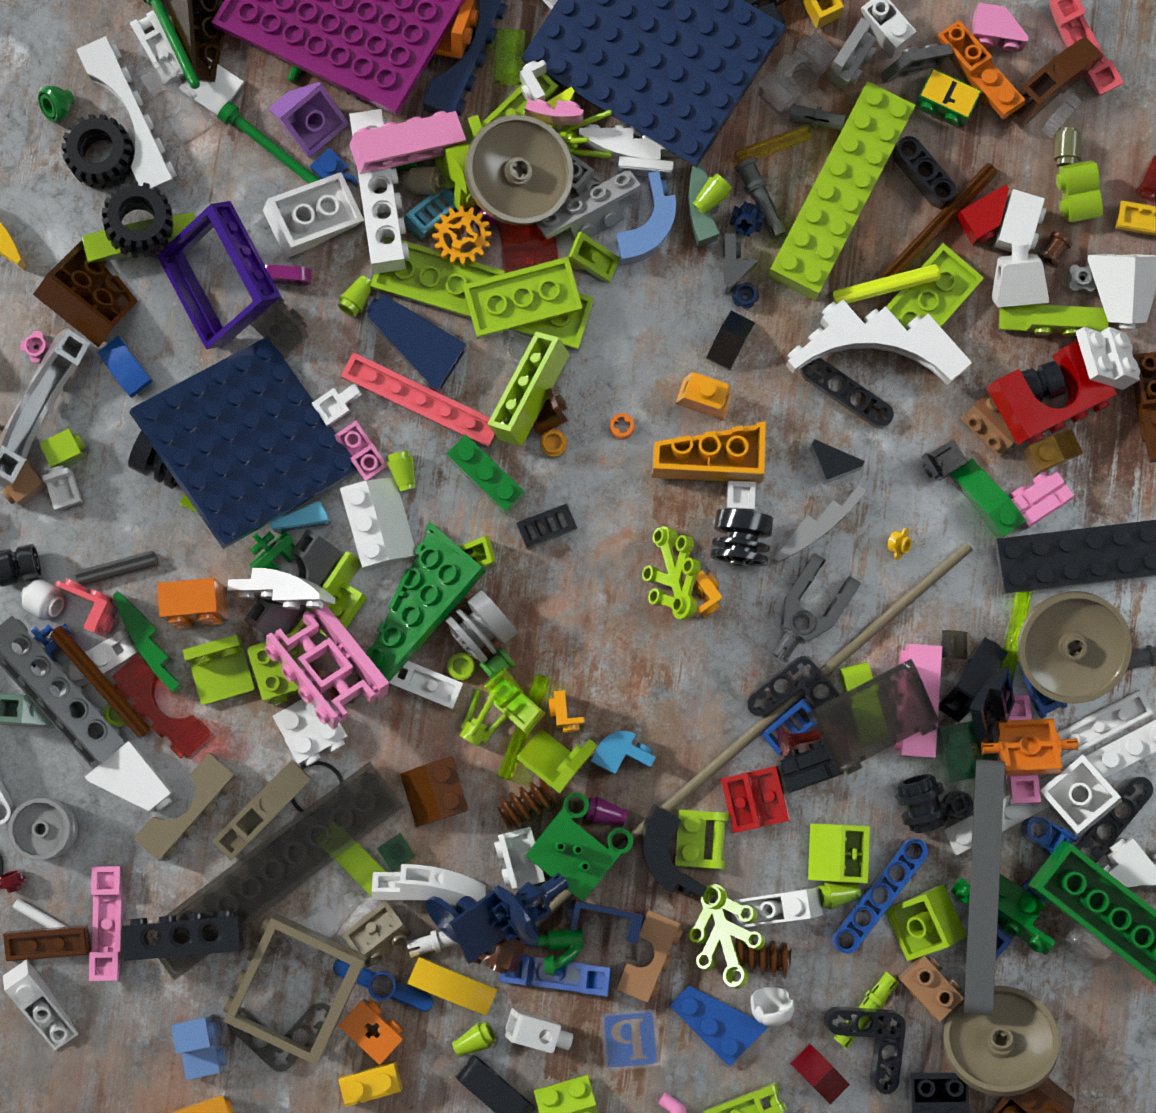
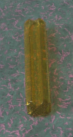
M804 125L735 151V158L739 164L752 157L760 159L809 141L812 138L811 129L808 125Z

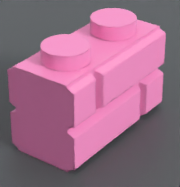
M1044 471L1032 479L1035 483L1033 486L1026 490L1023 485L1010 494L1012 502L1026 519L1020 525L1023 530H1027L1074 499L1073 493L1065 485L1064 480L1057 471L1050 475L1047 471Z

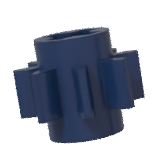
M744 201L740 208L734 206L729 224L735 225L736 234L740 233L750 237L754 230L760 232L764 213H759L758 204L754 205Z

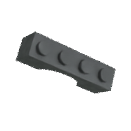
M307 529L291 551L297 564L296 576L321 587L323 580L330 570L336 566L338 558L343 552L321 536ZM259 597L244 621L266 636L270 633L274 635L278 629H281L286 635L290 633L292 625L304 613L307 607L306 605H300V609L283 608V603Z

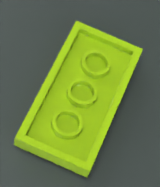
M944 243L940 245L922 266L926 267L936 264L939 267L940 279L902 289L886 306L907 331L909 329L906 326L918 315L922 319L929 314L942 327L984 279L983 276Z
M568 257L462 285L477 339L583 311Z

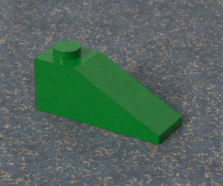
M973 458L968 461L967 465L950 475L996 539L1003 538L1026 521L1007 494Z

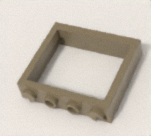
M276 913L270 920L266 918L260 928L259 934L263 935L259 945L254 944L248 954L247 960L251 961L247 971L242 970L236 980L235 986L239 988L235 997L230 996L225 1004L223 1011L227 1014L223 1022L317 1066L368 956ZM276 930L350 964L312 1049L238 1014Z

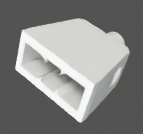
M1026 241L1012 242V256L999 257L997 260L992 290V301L997 307L1049 303L1042 260L1037 254H1028V242Z
M511 1008L504 1031V1036L510 1042L553 1053L555 1047L565 1050L570 1049L573 1034L562 1031L559 1023ZM546 1030V1034L539 1038L541 1031Z

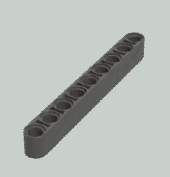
M976 759L964 1014L993 1016L1005 761Z

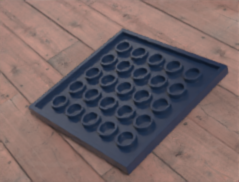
M269 336L132 407L129 412L223 549L358 472L351 462L350 458L352 455L345 445L336 440L334 436L336 432L331 425L327 426L322 420L320 414L312 405L313 399Z

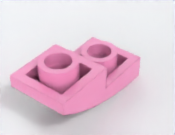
M529 99L525 106V115L537 118L547 124L574 125L582 123L584 110L580 109L581 107L577 103L570 100L565 102L558 100L555 108L552 109L551 105L543 100L537 99L535 102Z
M356 420L334 435L336 440L345 445L352 455L350 458L351 462L364 481L388 466Z

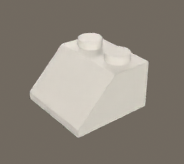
M1081 755L1040 790L1078 837L1122 802L1120 795L1084 755Z

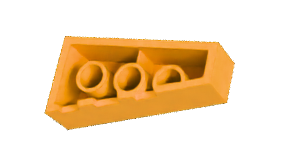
M766 421L758 422L756 425L732 427L724 431L705 432L702 435L692 437L688 435L654 442L652 456V478L761 483L765 470Z

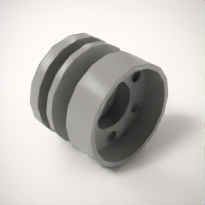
M480 589L467 600L473 613L468 616L458 608L455 612L462 619V622L458 625L451 616L445 619V622L448 624L452 636L469 655L484 664L488 661V658L481 651L484 646L494 655L497 652L491 640L496 638L506 645L518 634V631L495 603Z

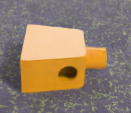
M692 372L684 377L675 404L725 420L733 392L730 385L725 382Z

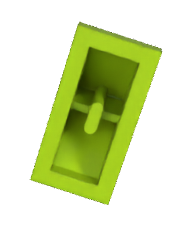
M489 535L459 546L485 570L497 567Z

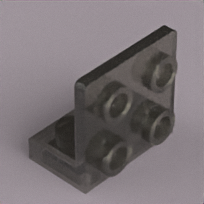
M281 297L255 319L250 326L263 338L267 337L280 354L287 359L309 336L305 330L307 325L304 322V318L293 308L290 311L287 310L288 307Z

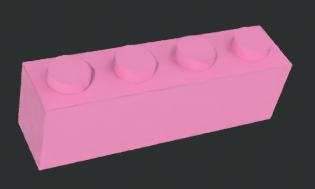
M440 111L426 118L413 117L403 123L389 122L375 129L368 127L359 129L354 133L349 146L359 174H365L444 156L446 148L465 143L466 137L456 111L449 113Z
M907 644L905 650L900 651L899 666L904 667L903 678L899 677L897 688L898 694H902L901 705H897L896 722H900V731L895 733L894 749L898 750V756L936 758L942 646Z

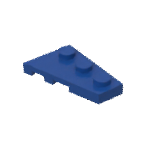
M690 985L669 1004L729 1067L769 1027Z

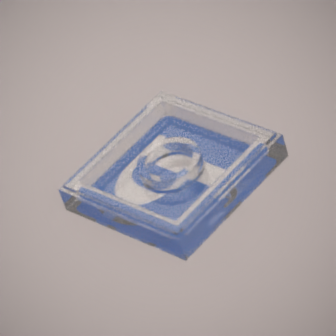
M656 1008L600 1013L605 1071L661 1067Z

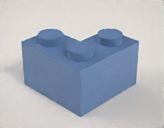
M213 1014L179 1021L171 1025L176 1054L181 1053L186 1080L224 1071L223 1065H227L225 1049L220 1048L218 1037L222 1035L219 1020H214Z

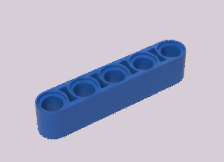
M912 838L900 844L861 895V899H858L833 932L831 942L837 951L849 954L861 945L925 861L928 855V848L924 841ZM911 843L917 844L920 849V854L916 859H911L907 854V848ZM895 865L900 866L903 870V876L899 881H894L890 877V870ZM879 887L883 888L886 892V899L880 904L876 903L873 899V892ZM860 910H865L869 914V921L864 926H860L856 922V914ZM845 932L852 936V943L848 948H842L838 942L839 936Z

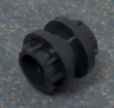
M922 774L910 777L899 783L897 787L899 793L895 795V799L898 805H906L907 811L901 815V819L904 825H909L910 831L924 833L938 829L946 824L950 807L949 804L945 805V802H939L938 796L944 792V787L941 782L936 781L935 776Z

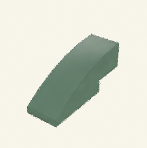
M702 161L697 168L692 166L688 192L689 219L697 248L716 242L719 236L712 214L718 212L719 204L704 215L692 204L708 180Z

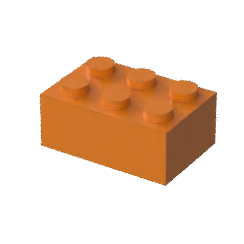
M215 578L157 583L159 617L166 620L168 624L177 627V629L194 628V623L205 624L207 627L220 626L223 620H229L226 587Z

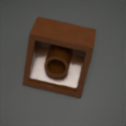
M453 756L400 774L416 827L470 811Z

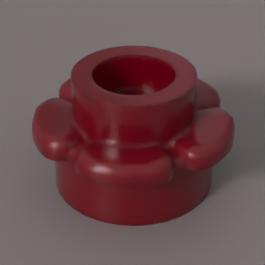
M21 869L5 873L0 876V889H6L7 893L18 891L24 887L23 883L27 877L23 876Z

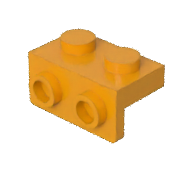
M703 570L697 574L694 583L695 590L705 602L697 608L694 614L696 619L700 616L706 619L715 613L720 607L718 603L722 599L717 589L720 587L711 573L706 575Z
M565 690L554 691V698H549L550 717L556 716L557 728H562L563 732L579 731V726L585 725V718H567Z

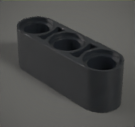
M913 136L901 138L893 154L895 162L933 207H946L956 192L954 182L917 138ZM901 148H910L913 151L914 155H904L901 151ZM918 169H928L931 176L924 177L920 175ZM935 189H944L948 197H939Z
M474 1054L455 1075V1078L495 1113H532L535 1110V1106Z

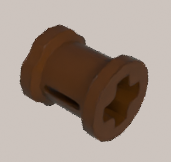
M1053 231L1050 234V241L1044 250H1040L1037 255L1045 264L1057 268L1060 264V258L1066 249H1070L1073 244L1065 235Z

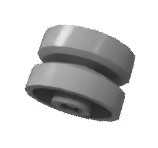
M34 798L23 802L14 810L8 824V836L11 845L20 855L30 860H53L63 856L72 848L78 833V823L74 812L66 804L56 799ZM45 825V833H40V828Z

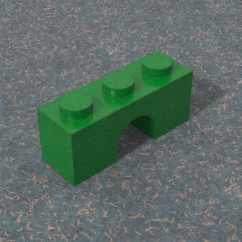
M467 435L446 453L448 460L467 478L469 477L505 516L525 498V491Z

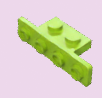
M1038 304L999 307V330L1035 332L1036 335L1061 333L1062 336L1075 337L1076 331L1082 327L1102 332L1108 328L1109 323L1104 308Z
M346 551L343 557L338 560L335 569L321 586V588L325 589L335 598V604L326 605L345 629H347L367 599V596L348 585L361 566L360 559L349 551ZM306 608V611L310 612L312 608ZM303 617L291 633L300 632L307 627L303 622ZM319 627V632L326 636V634Z

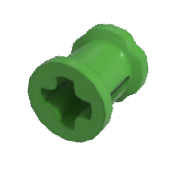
M501 647L497 649L498 653L484 664H479L494 683L498 682V677L506 670L516 666Z

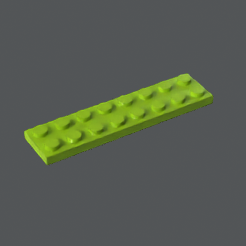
M390 237L385 238L384 244H390L394 239ZM407 242L410 259H405L406 269L374 274L370 287L377 291L471 319L462 285L508 272L477 262L473 264L470 260H466L464 267H462L460 260H457L452 265L450 263V256L444 260L442 259L441 251ZM579 293L583 311L510 331L533 337L536 331L558 337L565 347L578 351L594 297Z

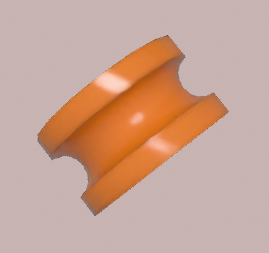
M626 413L616 414L610 421V430L613 436L618 439H627L632 436L635 427L632 417ZM618 420H624L625 424H630V428H626V432L620 433L619 428H614L615 423L619 424Z

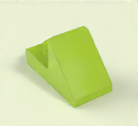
M578 232L568 256L573 270L585 269L603 282H611L620 257L583 232Z

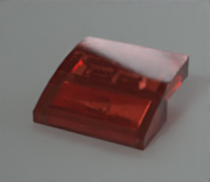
M498 221L504 273L558 259L556 236L546 239L536 223L531 225H511Z

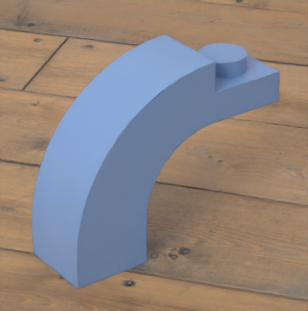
M659 171L648 173L647 181L653 205V213L650 219L637 229L616 233L621 266L637 263L652 256L664 245L670 236L676 213L675 195L664 197V195H668L666 179L660 178Z

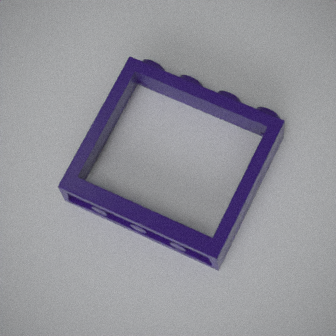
M231 201L210 204L157 254L165 273L206 350L227 345L282 297ZM213 228H215L253 300L250 305L224 328L185 257V254Z

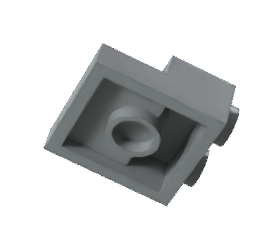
M863 17L834 59L827 78L828 81L843 90H846L850 83L856 84L863 72L859 68L864 61L869 63L877 50L873 47L877 38L868 33L871 22Z

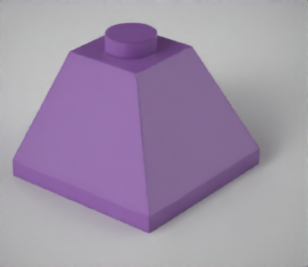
M320 82L288 91L268 108L282 129L307 157H311L350 124Z

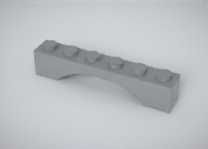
M67 328L55 336L0 435V486L2 487L13 484L26 461L31 444L43 419L90 345V342Z

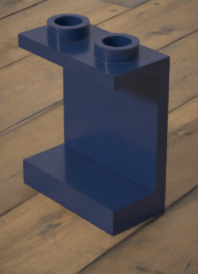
M578 900L575 901V906L569 905L566 922L571 923L570 930L576 931L580 908L629 918L625 940L638 943L643 914Z

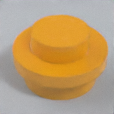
M549 430L541 436L540 448L545 455L558 457L565 452L567 439L561 431Z

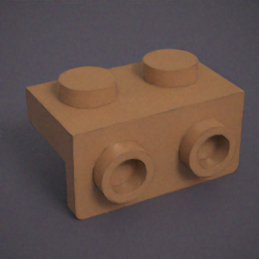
M989 392L981 397L961 417V420L997 456H1001L1015 442Z

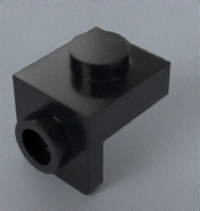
M953 439L930 454L926 453L922 456L925 461L922 467L930 478L934 476L936 480L940 481L968 464V461Z

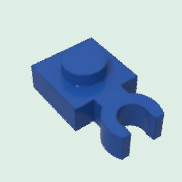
M330 148L310 165V168L321 179L341 172L346 183L351 182L355 187L358 186L357 179L353 175L345 174L349 169L348 165Z

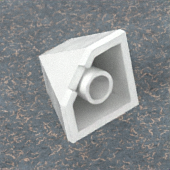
M1088 255V263L1108 322L1119 323V328H1136V323H1146L1156 292V255Z

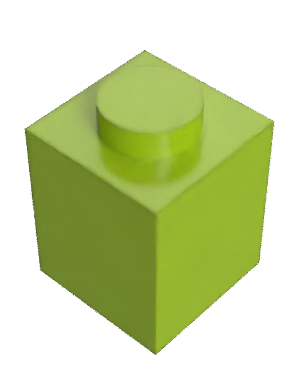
M69 428L39 443L51 468L57 466L65 468L86 458L83 449L87 447L79 433L75 435Z

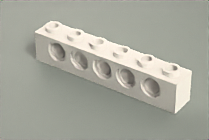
M382 109L349 114L352 136L359 129L366 127L375 129L389 123V118H383ZM396 167L365 174H359L358 171L373 273L406 269L405 259H410L408 243H402L401 234H406L404 217L399 218L397 209H402L400 192L395 193L394 184H399ZM378 188L387 189L382 194L374 193ZM386 212L390 214L386 219L378 218L381 213ZM388 237L394 239L390 244L381 243L383 239Z

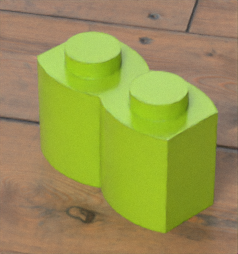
M1090 160L1059 166V174H1056V184L1058 190H1062V201H1059L1061 216L1065 217L1069 222L1103 216L1097 163Z

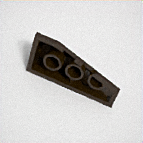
M168 0L176 33L199 81L215 82L217 64H219L221 54L219 44L221 36H224L225 32L213 27L211 21L224 0Z

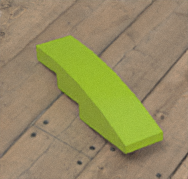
M194 212L172 215L173 233L172 237H168L169 243L195 219ZM154 219L134 222L124 226L131 230H142L147 228ZM105 230L82 236L88 263L132 257L131 252H128L126 256L121 254L120 248L116 250L112 246L111 240L108 241Z

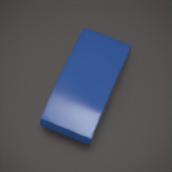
M119 335L98 351L107 368L131 398L153 382L142 363L135 358L124 339Z

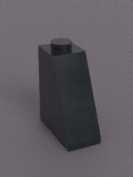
M984 637L973 649L939 701V710L959 723L970 712V707L976 695L988 679L998 671L1008 652L1001 648L998 643Z

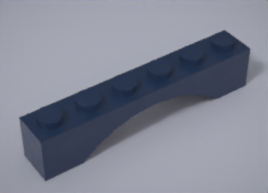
M478 0L480 14L475 37L462 59L443 74L433 78L423 101L425 112L433 115L440 111H445L446 113L456 111L458 116H462L467 103L464 100L468 91H473L477 81V77L474 76L477 68H482L486 61L487 53H485L487 45L488 43L492 45L498 31L495 28L498 20L502 21L506 15L508 5H505L507 0Z

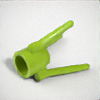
M612 110L584 119L580 124L562 126L561 131H557L566 143L570 155L612 158L613 155L611 153L575 149L578 147V144L589 142V138H578L577 134L573 132V130L612 115Z
M475 689L466 717L460 726L463 730L459 736L477 747L481 741L486 743L491 734L508 718L505 714H502L485 731L487 725L482 722L497 697L496 692L491 694L478 718L471 720L480 694V690Z

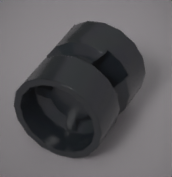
M1055 361L1039 365L1037 371L1033 368L1021 371L1032 393L1040 402H1042L1044 396L1052 399L1065 394L1064 377L1059 365Z
M34 544L19 546L15 552L11 549L0 551L1 587L18 584L19 579L25 582L41 579V564ZM17 559H20V564H21V568H22L21 571H20V569H19V564H18V560H17Z

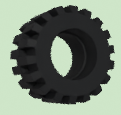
M89 114V119L84 120L83 117L77 119L79 124L75 126L72 123L69 126L71 132L70 134L65 132L63 138L66 143H62L61 147L65 153L62 155L73 175L81 183L84 182L86 186L92 188L95 185L97 189H104V184H107L109 188L114 187V182L117 180L120 183L125 180L123 175H130L132 171L129 166L132 165L133 155L135 154L133 142L125 128L118 124L116 119L112 117L108 119L104 114H100L99 118H96L94 114ZM106 140L113 143L112 152L104 161L99 163L85 161L86 151L94 142Z
M138 181L132 182V186L129 187L124 183L120 185V191L114 189L110 192L111 198L106 197L104 201L105 208H102V221L108 241L111 240V244L116 250L120 248L121 254L126 256L128 252H131L133 258H138V255L144 253V258L149 257L150 251H154L157 254L161 251L160 245L165 247L169 243L168 237H172L173 216L171 206L168 204V198L165 194L161 195L160 189L157 187L150 189L149 183L143 182V186H138ZM133 210H145L154 216L153 222L142 230H131L122 224L125 215Z

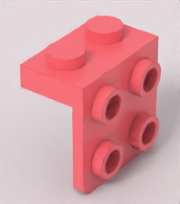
M67 578L65 583L57 580L55 586L94 603L83 627L84 629L104 638L107 633H112L117 622V618L114 617L118 611V607L111 604L112 598L93 589L90 594L86 593L88 588Z

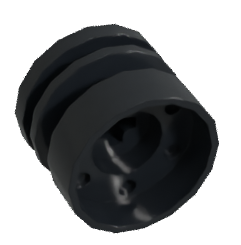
M141 431L131 450L128 467L145 476L151 474L155 469V481L159 483L164 481L165 486L171 489L175 488L178 485L177 481Z
M718 509L716 511L714 529L726 535L725 537L713 538L712 544L724 549H712L710 558L737 567L767 566L768 557L759 553L769 552L770 546L759 542L758 538L771 537L774 518L764 513L748 510Z

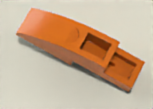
M960 20L938 34L937 37L942 45L950 44L953 54L949 58L969 85L982 90L979 99L985 106L990 104L1004 120L1025 105V98L992 63L991 54Z

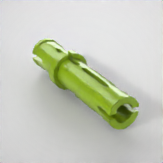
M885 971L872 990H868L865 993L866 997L858 1008L880 1009L881 1007L883 1009L886 1005L884 1002L900 982ZM865 1015L859 1019V1029L863 1030L871 1020L870 1016ZM836 1035L833 1038L848 1050L857 1036Z

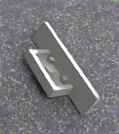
M626 170L564 203L550 217L536 223L546 239L568 228L574 241L578 232H583L591 238L624 220L618 201L639 191L641 185L630 170Z

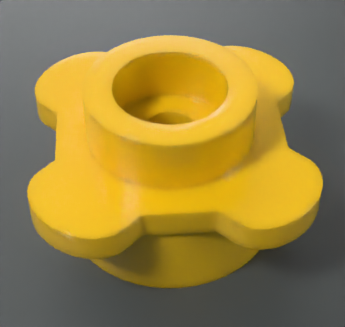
M903 528L902 532L894 531L889 537L888 550L895 553L894 558L900 560L902 554L908 553L911 549L912 539L909 538L910 530L908 528Z

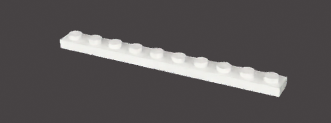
M1156 719L1085 755V757L1103 778H1106L1156 752ZM1072 763L1062 767V771H1064ZM1060 773L1049 774L1039 779L1040 790ZM1041 792L1040 804L1012 805L1010 795L1003 798L1002 831L1052 805ZM974 814L942 830L955 855L972 848Z

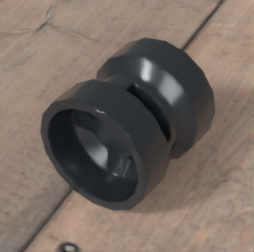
M964 791L949 792L942 799L945 805L949 804L950 812L947 814L949 818H966L973 810V800Z

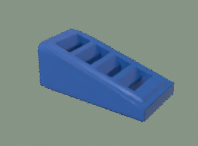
M804 697L761 735L775 752L780 755L821 721L822 716ZM801 707L812 719L810 722H807L798 711ZM793 715L803 728L799 730L789 717ZM783 722L794 733L792 737L781 726ZM775 729L786 741L783 745L773 735L772 732Z

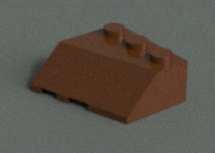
M81 240L45 276L33 295L97 347H100L138 301L121 279L108 271L105 267L106 261L88 263L83 241Z

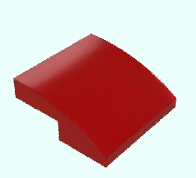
M778 766L721 778L733 833L791 820Z

